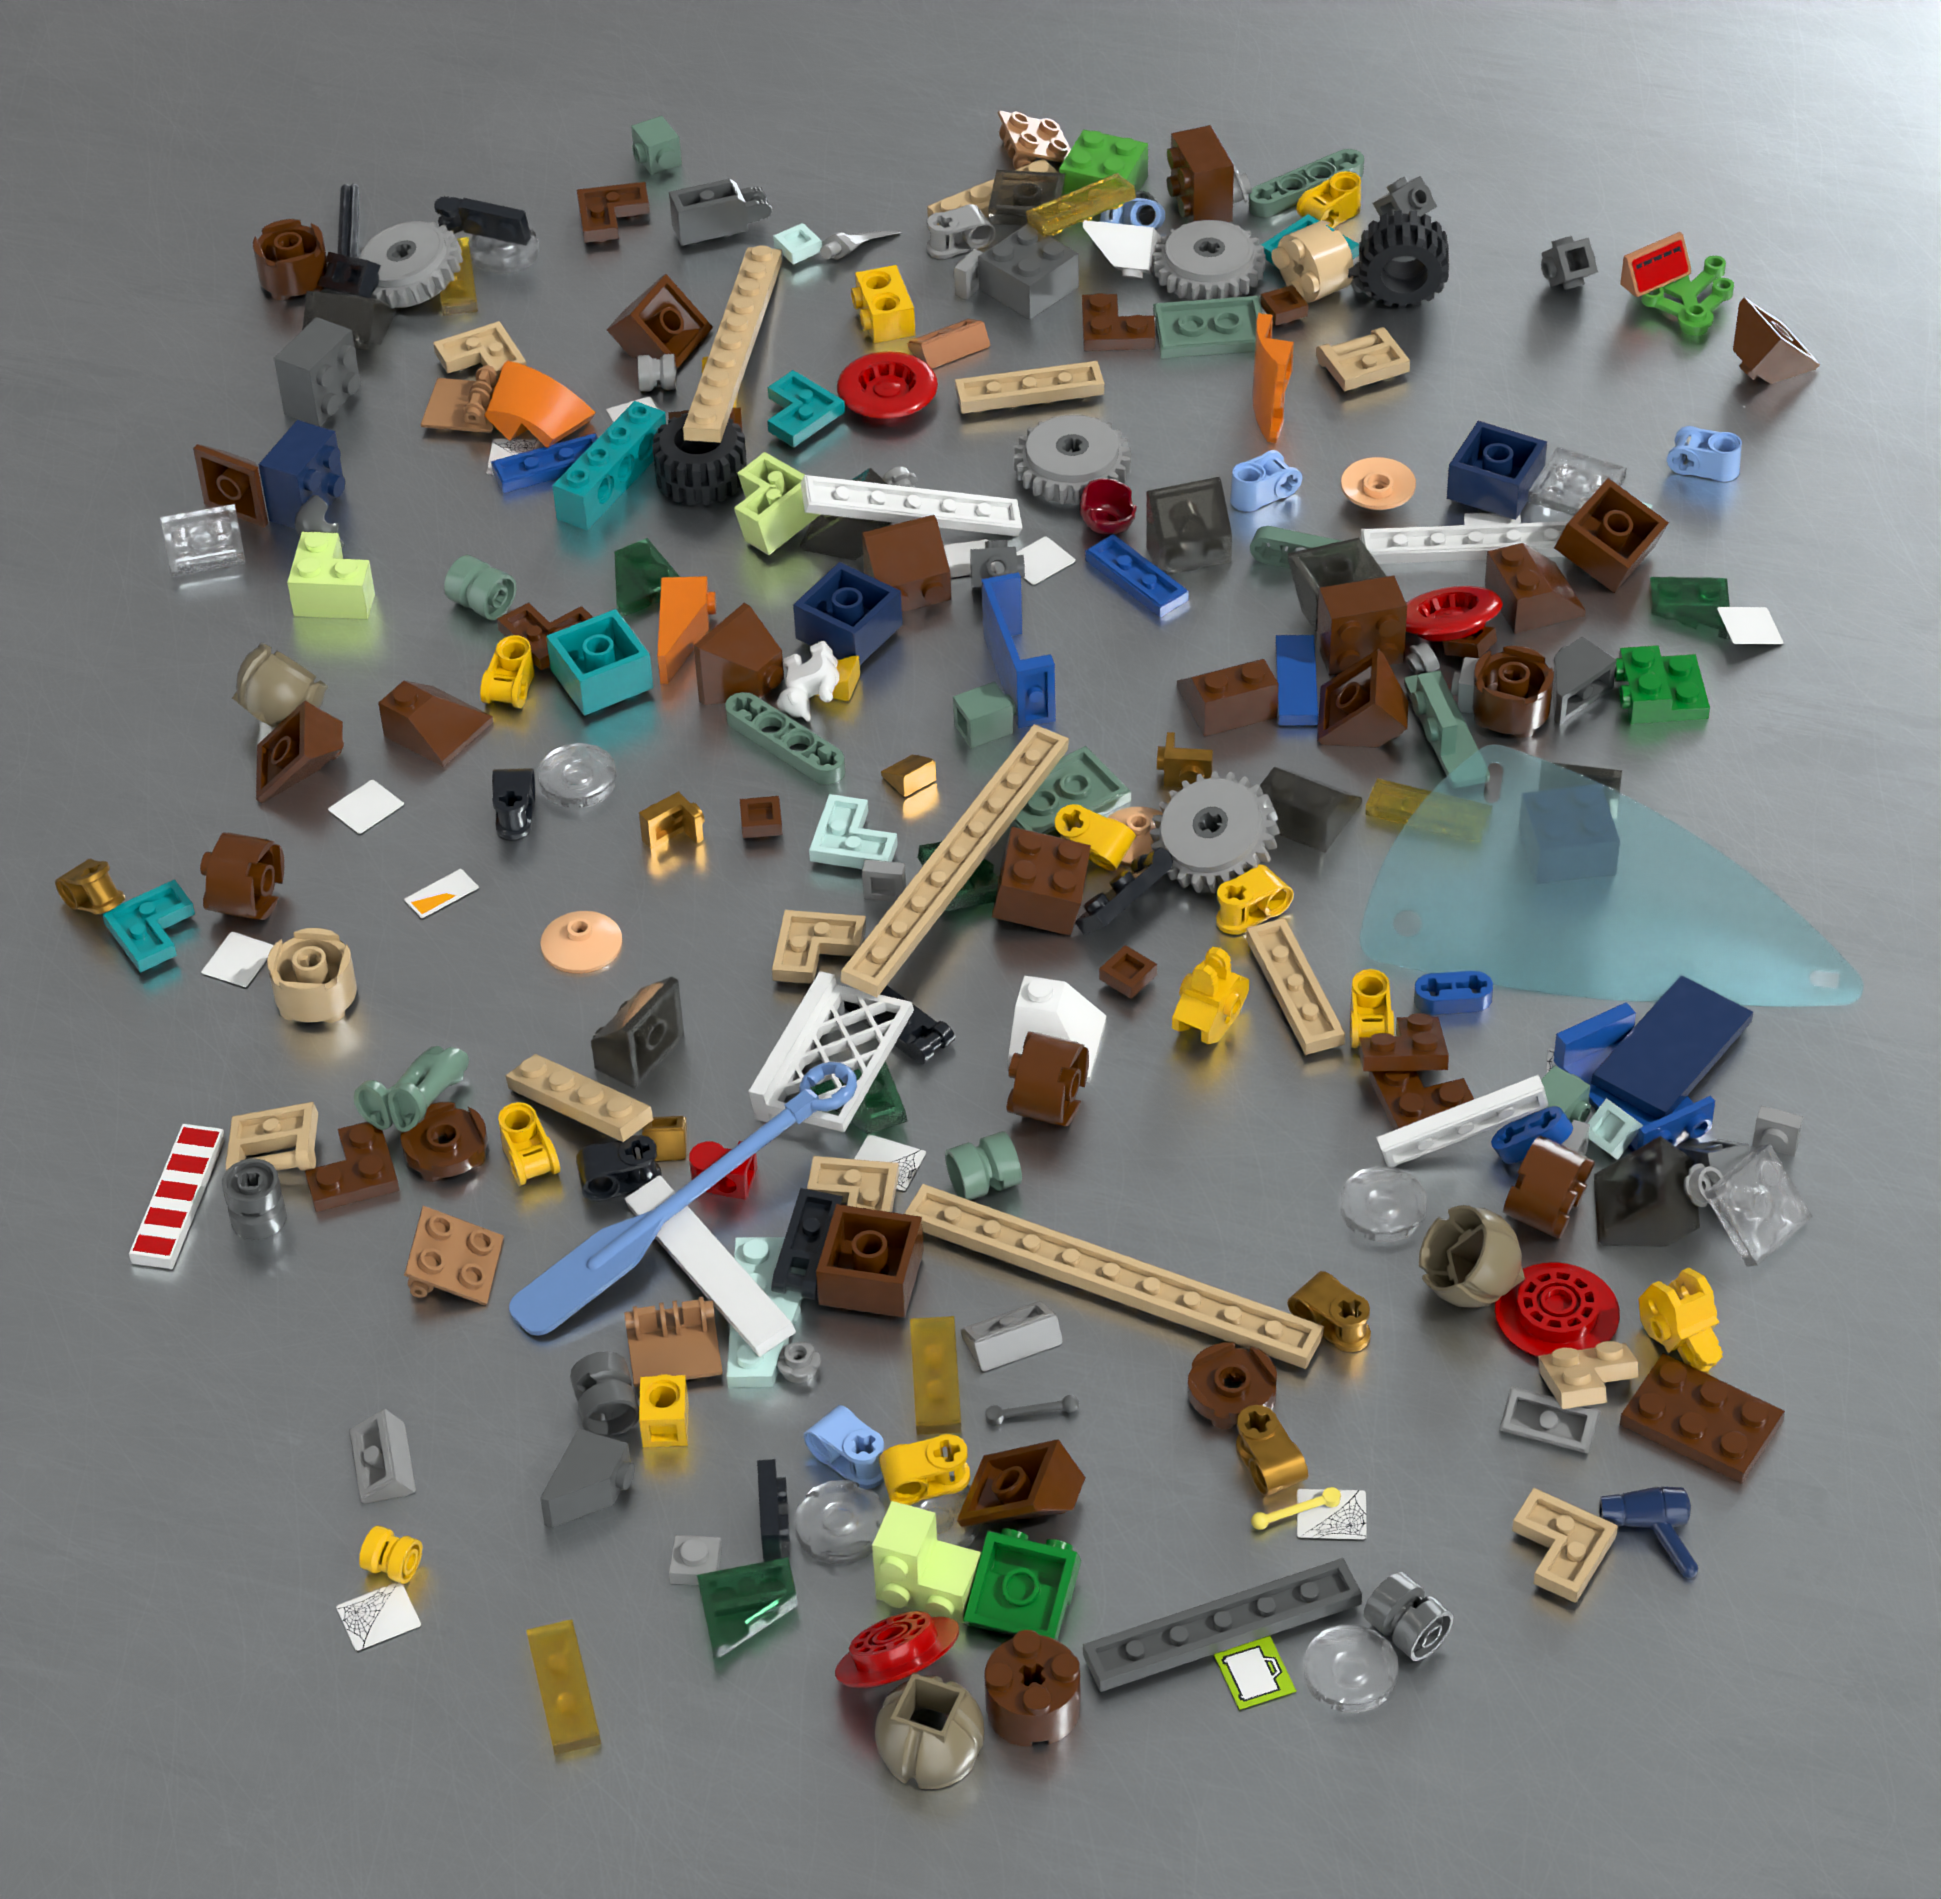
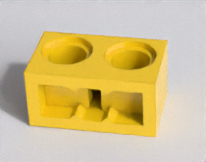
M897 265L855 272L856 287L851 288L852 303L855 309L860 308L859 315L864 331L869 330L874 344L916 336L914 306Z

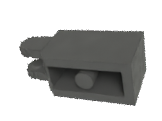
M731 179L669 192L672 227L681 246L748 231V223L757 222L761 219L764 220L765 218L768 219L773 208L768 200H765L767 196L762 187L754 186L753 188L739 189L737 183Z

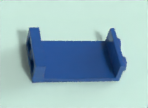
M1020 573L982 579L983 636L1003 690L1014 701L1016 707L1014 719L1018 729L1033 726L1034 724L1055 722V663L1051 654L1020 660L1011 637L1022 634Z
M1625 1002L1557 1033L1553 1061L1562 1070L1578 1076L1590 1085L1589 1103L1596 1111L1607 1098L1643 1125V1127L1639 1128L1638 1134L1628 1146L1631 1152L1642 1162L1655 1155H1663L1672 1147L1691 1138L1696 1139L1703 1136L1712 1128L1715 1100L1710 1095L1693 1103L1687 1096L1673 1113L1657 1119L1591 1084L1594 1071L1635 1026L1636 1012Z

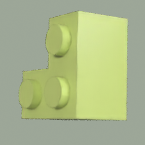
M766 452L762 453L738 472L746 499L734 507L745 542L770 555L821 514L805 513L801 490V481L805 474Z
M302 532L287 582L293 615L298 617L368 619L375 595L370 561L343 559L339 533Z
M891 1501L872 1544L876 1599L884 1601L892 1607H907L929 1613L932 1617H948L957 1622L964 1623L963 1620L981 1552L938 1541L935 1512Z

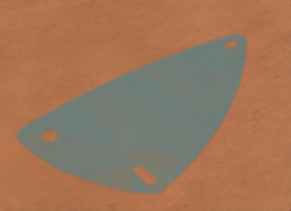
M1502 745L1485 746L1461 763L1436 786L1409 818L1380 868L1367 903L1360 932L1362 950L1368 957L1378 962L1427 973L1480 971L1491 977L1493 985L1603 1000L1656 1003L1681 975L1741 1006L1795 1007L1846 1005L1859 999L1864 986L1862 978L1857 971L1800 914L1748 871L1707 842L1649 807L1610 787L1541 758ZM1492 763H1498L1503 767L1500 798L1497 802L1489 803L1483 796L1487 767ZM1406 910L1418 914L1422 921L1420 931L1410 937L1398 934L1393 927L1395 916ZM1814 971L1839 973L1838 988L1816 986L1811 983L1809 979L1810 974Z

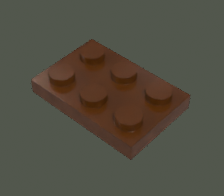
M1663 1353L1621 1413L1620 1425L1743 1484L1783 1423L1785 1410Z

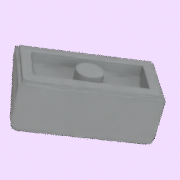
M1042 1301L969 1325L960 1330L974 1360L982 1371H988L1059 1346L1063 1341L1057 1315Z
M1510 1386L1499 1431L1588 1454L1601 1412L1599 1409L1588 1406L1562 1409L1554 1397Z
M383 1409L349 1429L360 1502L367 1504L408 1496L416 1492L406 1428L401 1419Z

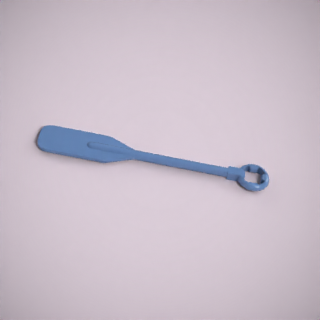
M838 1062L822 1063L810 1069L801 1080L799 1094L785 1104L783 1111L650 1212L599 1230L519 1291L509 1304V1311L513 1319L531 1335H544L554 1330L632 1270L640 1262L663 1224L795 1122L800 1124L816 1111H831L845 1105L854 1096L857 1088L856 1075L852 1069ZM835 1074L837 1078L846 1084L845 1087H841L836 1093L832 1094V1098L819 1099L818 1095L810 1089L811 1086H815L826 1075Z

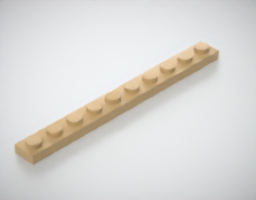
M763 245L753 248L747 247L683 427L684 440L721 443L782 264V249H771Z
M1035 724L1031 727L841 970L842 983L876 998L880 995L1067 752L1069 738Z
M922 1184L904 1213L921 1216L923 1232L1231 1343H1236L1242 1347L1250 1349V1346L1270 1357L1304 1369L1307 1368L1323 1338V1325Z

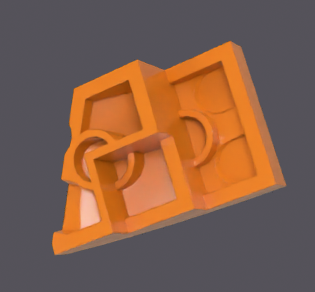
M1258 313L1252 391L1253 409L1256 421L1267 442L1277 443L1284 422L1285 391L1293 370V342L1272 339L1273 315Z
M506 361L500 369L499 379L493 389L492 398L484 416L509 441L529 430L546 448H549L589 423L596 412L572 391L551 377L523 364Z

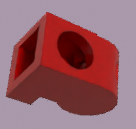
M705 1141L694 1146L689 1153L691 1180L732 1149L724 1148L721 1144L713 1141ZM756 1153L706 1192L746 1200L758 1168Z

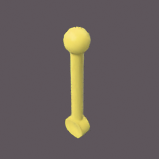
M1334 1487L1326 1488L1322 1496L1268 1514L1257 1512L1253 1514L1251 1524L1255 1529L1263 1530L1267 1528L1270 1522L1321 1505L1331 1508L1336 1507L1340 1504L1341 1493Z

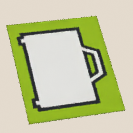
M1271 1636L1214 1654L1239 1710L1297 1692Z

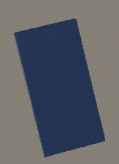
M1681 975L1594 1071L1591 1084L1647 1114L1661 1119L1674 1112L1752 1022L1754 1012Z

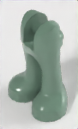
M440 1046L430 1047L415 1059L392 1087L387 1089L381 1082L375 1080L363 1082L354 1092V1104L360 1115L378 1129L386 1130L394 1123L398 1130L402 1132L409 1131L424 1119L427 1108L448 1086L455 1085L463 1079L464 1072L469 1065V1057L467 1053L454 1047H449L445 1050Z

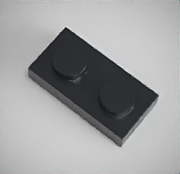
M775 1459L757 1460L764 1563L782 1561L781 1543L790 1542L788 1514L780 1515L779 1505L788 1504L786 1477H777Z

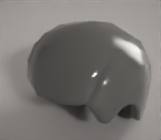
M317 495L310 497L296 513L294 524L299 537L302 532H338V523L329 524L325 521L324 516L328 510V505ZM340 539L341 548H343L345 543Z

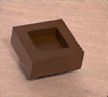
M1294 285L1261 294V307L1267 314L1273 315L1272 321L1275 326L1308 316V304Z
M1484 626L1475 634L1467 637L1443 641L1445 655L1461 656L1462 659L1464 657L1480 658L1497 642L1495 627Z
M779 796L740 799L743 838L783 835Z
M1126 945L1099 968V980L1131 999L1157 976V963Z

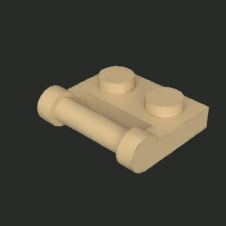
M1384 327L1372 330L1370 335L1333 346L1324 344L1316 347V357L1320 366L1326 367L1344 391L1410 372L1409 358Z
M309 1102L232 1116L226 1156V1171L233 1164L245 1160L246 1156L296 1147L294 1151L255 1158L271 1163L277 1171L297 1167L301 1171L314 1169L316 1166L314 1148L318 1122V1111L314 1103Z

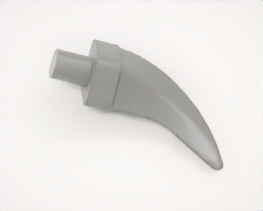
M875 231L855 234L838 232L822 242L820 253L824 259L833 258L839 260L869 239L899 234L900 232Z

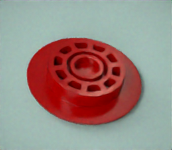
M895 351L871 353L854 360L844 368L837 381V394L839 398L845 401V406L858 414L881 419L903 417L921 410L931 402L938 388L937 377L933 369L926 362L913 355Z
M1453 586L1432 590L1406 602V632L1417 634L1420 638L1430 641H1451L1464 638L1484 628L1487 621L1500 612L1503 603L1497 593L1478 586Z
M1548 1262L1523 1268L1525 1279L1495 1302L1496 1319L1503 1334L1517 1348L1537 1358L1541 1355L1552 1354L1554 1350L1560 1348H1573L1576 1350L1595 1348L1599 1343L1612 1339L1620 1320L1619 1304L1611 1288L1594 1273L1568 1263Z
M922 1611L905 1612L888 1617L868 1627L851 1641L848 1648L849 1652L840 1660L835 1669V1677L841 1684L853 1688L876 1687L909 1677L913 1673H917L936 1662L952 1648L959 1635V1625L954 1619L931 1617L929 1613Z

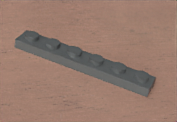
M1344 1558L1085 1643L1083 1644V1657L1099 1691L1103 1692L1362 1605V1592Z

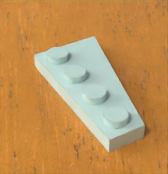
M785 1237L735 1238V1260L792 1324H796L801 1311L800 1304L803 1299L801 1293L787 1290L785 1294L771 1291L773 1274ZM792 1267L791 1273L805 1276L807 1270ZM730 1324L727 1366L728 1388L773 1387L779 1371L777 1361L779 1360L782 1347L789 1344V1339H785L759 1357Z

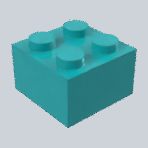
M616 609L546 636L551 671L583 715L654 688L650 654Z

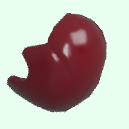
M1100 478L1089 481L1083 489L1080 501V515L1084 523L1092 531L1103 535H1116L1129 529L1135 519L1137 505H1133L1132 491L1127 485L1114 479Z

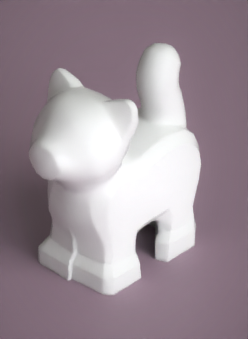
M825 641L810 646L812 657L805 663L801 662V656L798 654H793L783 659V664L788 670L786 675L787 689L780 693L777 701L778 709L783 714H788L792 717H803L808 722L811 720L810 697L819 695L820 699L826 703L833 699L832 693L834 687L839 682L840 675L837 670L838 661L833 655L832 649Z

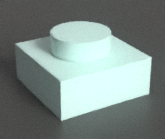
M803 223L773 235L774 247L782 249V255L792 264L820 253L822 247V240Z
M1606 1098L1587 1123L1590 1124L1588 1139L1618 1160L1638 1134L1639 1128L1643 1127V1125Z

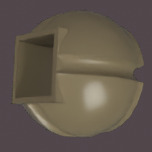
M260 643L257 648L247 654L241 663L237 674V691L232 699L255 718L273 728H276L304 701L320 708L328 686L321 680L314 683L316 676L279 651L272 654L270 646Z
M1469 1205L1455 1206L1448 1209L1449 1219L1438 1217L1430 1226L1423 1239L1419 1253V1267L1427 1274H1424L1422 1279L1428 1287L1433 1289L1439 1298L1455 1306L1467 1308L1487 1307L1525 1279L1521 1265L1522 1252L1519 1247V1241L1514 1229L1500 1215L1486 1208L1471 1207Z
M913 1673L908 1681L898 1685L885 1698L883 1708L880 1709L875 1721L876 1745L880 1756L891 1774L901 1782L906 1783L909 1779L914 1778L920 1789H939L962 1780L973 1769V1763L977 1756H979L980 1749L984 1743V1719L980 1707L973 1696L960 1684L954 1681L945 1684L939 1676H921ZM931 1709L949 1715L942 1731L909 1720L914 1711Z

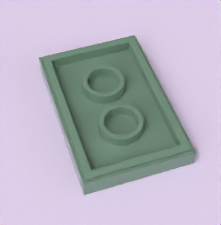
M1259 296L1153 304V315L1161 359L1255 352L1256 321L1258 313H1263Z
M1084 746L1060 759L1010 824V827L1060 837L1061 835L1055 827V817L1061 808L1077 804L1099 815H1104L1130 802L1131 791L1087 746Z

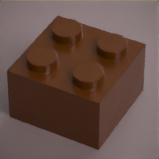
M1211 125L1171 133V148L1167 149V160L1171 168V176L1167 177L1166 183L1169 195L1175 197L1178 202L1181 216L1186 217L1189 223L1201 220L1232 222L1234 164Z
M1607 478L1567 523L1554 549L1615 593L1654 549L1669 522L1614 481Z
M1394 575L1319 588L1317 647L1329 676L1342 673L1377 649L1384 654L1389 665L1404 663L1407 604Z
M1011 827L1002 858L992 918L1071 936L1081 906L1091 845Z
M836 1204L816 1270L819 1305L905 1318L924 1251L922 1217Z

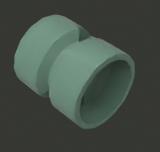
M464 555L458 558L448 570L444 582V592L448 599L463 607L472 608L475 613L493 621L503 616L509 610L517 589L513 576L490 567L487 563L471 555Z
M1004 1131L980 1138L979 1146L977 1147L968 1142L945 1151V1162L954 1191L959 1197L971 1201L986 1196L989 1187L996 1191H1001L1019 1185L1022 1182V1172L1017 1152L1010 1137Z

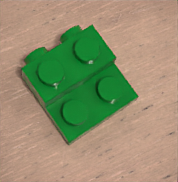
M1659 645L1620 648L1619 658H1615L1617 661L1614 681L1621 683L1619 688L1621 709H1627L1631 724L1709 719L1710 705L1696 654L1661 656Z
M1003 1528L1001 1534L987 1531L965 1612L964 1623L969 1626L1015 1636L1019 1631L1033 1630L1039 1635L1058 1640L1066 1606H1070L1081 1565L1078 1552L1073 1551L1071 1544L1056 1539H1047L1045 1544L1029 1541L1027 1534L1013 1529Z

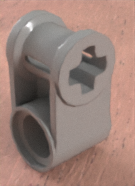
M973 204L946 212L934 213L927 220L930 240L927 242L926 250L931 257L936 259H949L955 255L970 252L973 249L981 250L990 245L994 240L995 228L982 211Z

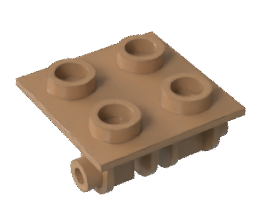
M998 111L1002 122L999 136L1003 140L1005 149L1012 159L1016 170L1035 161L1036 157L1061 163L1064 162L1071 149L1060 126L1055 121L1047 118L1040 120L1027 117L1020 112Z
M489 365L479 368L475 376L476 381L437 378L421 422V427L492 433L494 425L484 414L498 381L495 369Z
M423 1206L404 1276L409 1277L407 1284L410 1288V1293L417 1298H424L427 1296V1293H430L436 1287L486 1306L504 1235Z
M699 1297V1300L681 1302L682 1307L677 1306L676 1300L672 1301L673 1308L664 1309V1303L661 1302L659 1303L660 1310H655V1306L642 1308L633 1306V1311L624 1312L634 1387L640 1386V1377L661 1374L672 1376L685 1375L686 1380L723 1375L713 1300L704 1301L703 1297Z

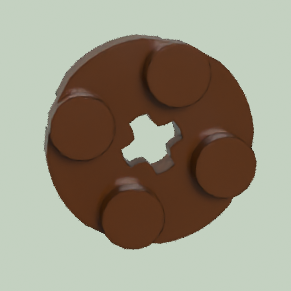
M438 1102L431 1104L427 1108L425 1117L411 1130L401 1133L403 1155L410 1167L420 1172L424 1180L435 1182L445 1177L460 1175L472 1168L481 1166L486 1159L485 1151L488 1145L485 1122L476 1110L468 1107V1111L458 1109L453 1102ZM441 1136H446L447 1139L453 1140L445 1144H440L438 1138Z
M1218 1343L1201 1351L1193 1360L1192 1369L1188 1374V1397L1193 1407L1201 1415L1211 1419L1215 1427L1220 1429L1233 1428L1237 1424L1240 1412L1248 1406L1263 1405L1272 1409L1276 1404V1368L1271 1359L1257 1348L1250 1346V1351L1235 1348L1236 1343ZM1228 1378L1233 1382L1240 1380L1243 1382L1238 1388H1227L1224 1386V1380Z

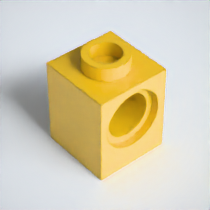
M661 1374L640 1377L639 1424L643 1448L688 1446L689 1401L685 1375L672 1376Z

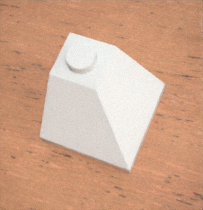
M1083 221L1084 230L1113 267L1118 271H1122V277L1142 279L1143 273L1153 274L1155 245L1161 244V236L1153 227Z
M1024 975L1015 1005L1007 1070H1009L1013 1054H1022L1027 1033L1029 1031L1038 1032L1084 1044V1047L1089 1050V1069L1086 1082L1090 1083L1106 1025V1015L1065 981Z

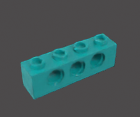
M634 401L552 485L556 519L588 531L654 462L653 437L654 434L658 433V428L662 424H666L665 412Z

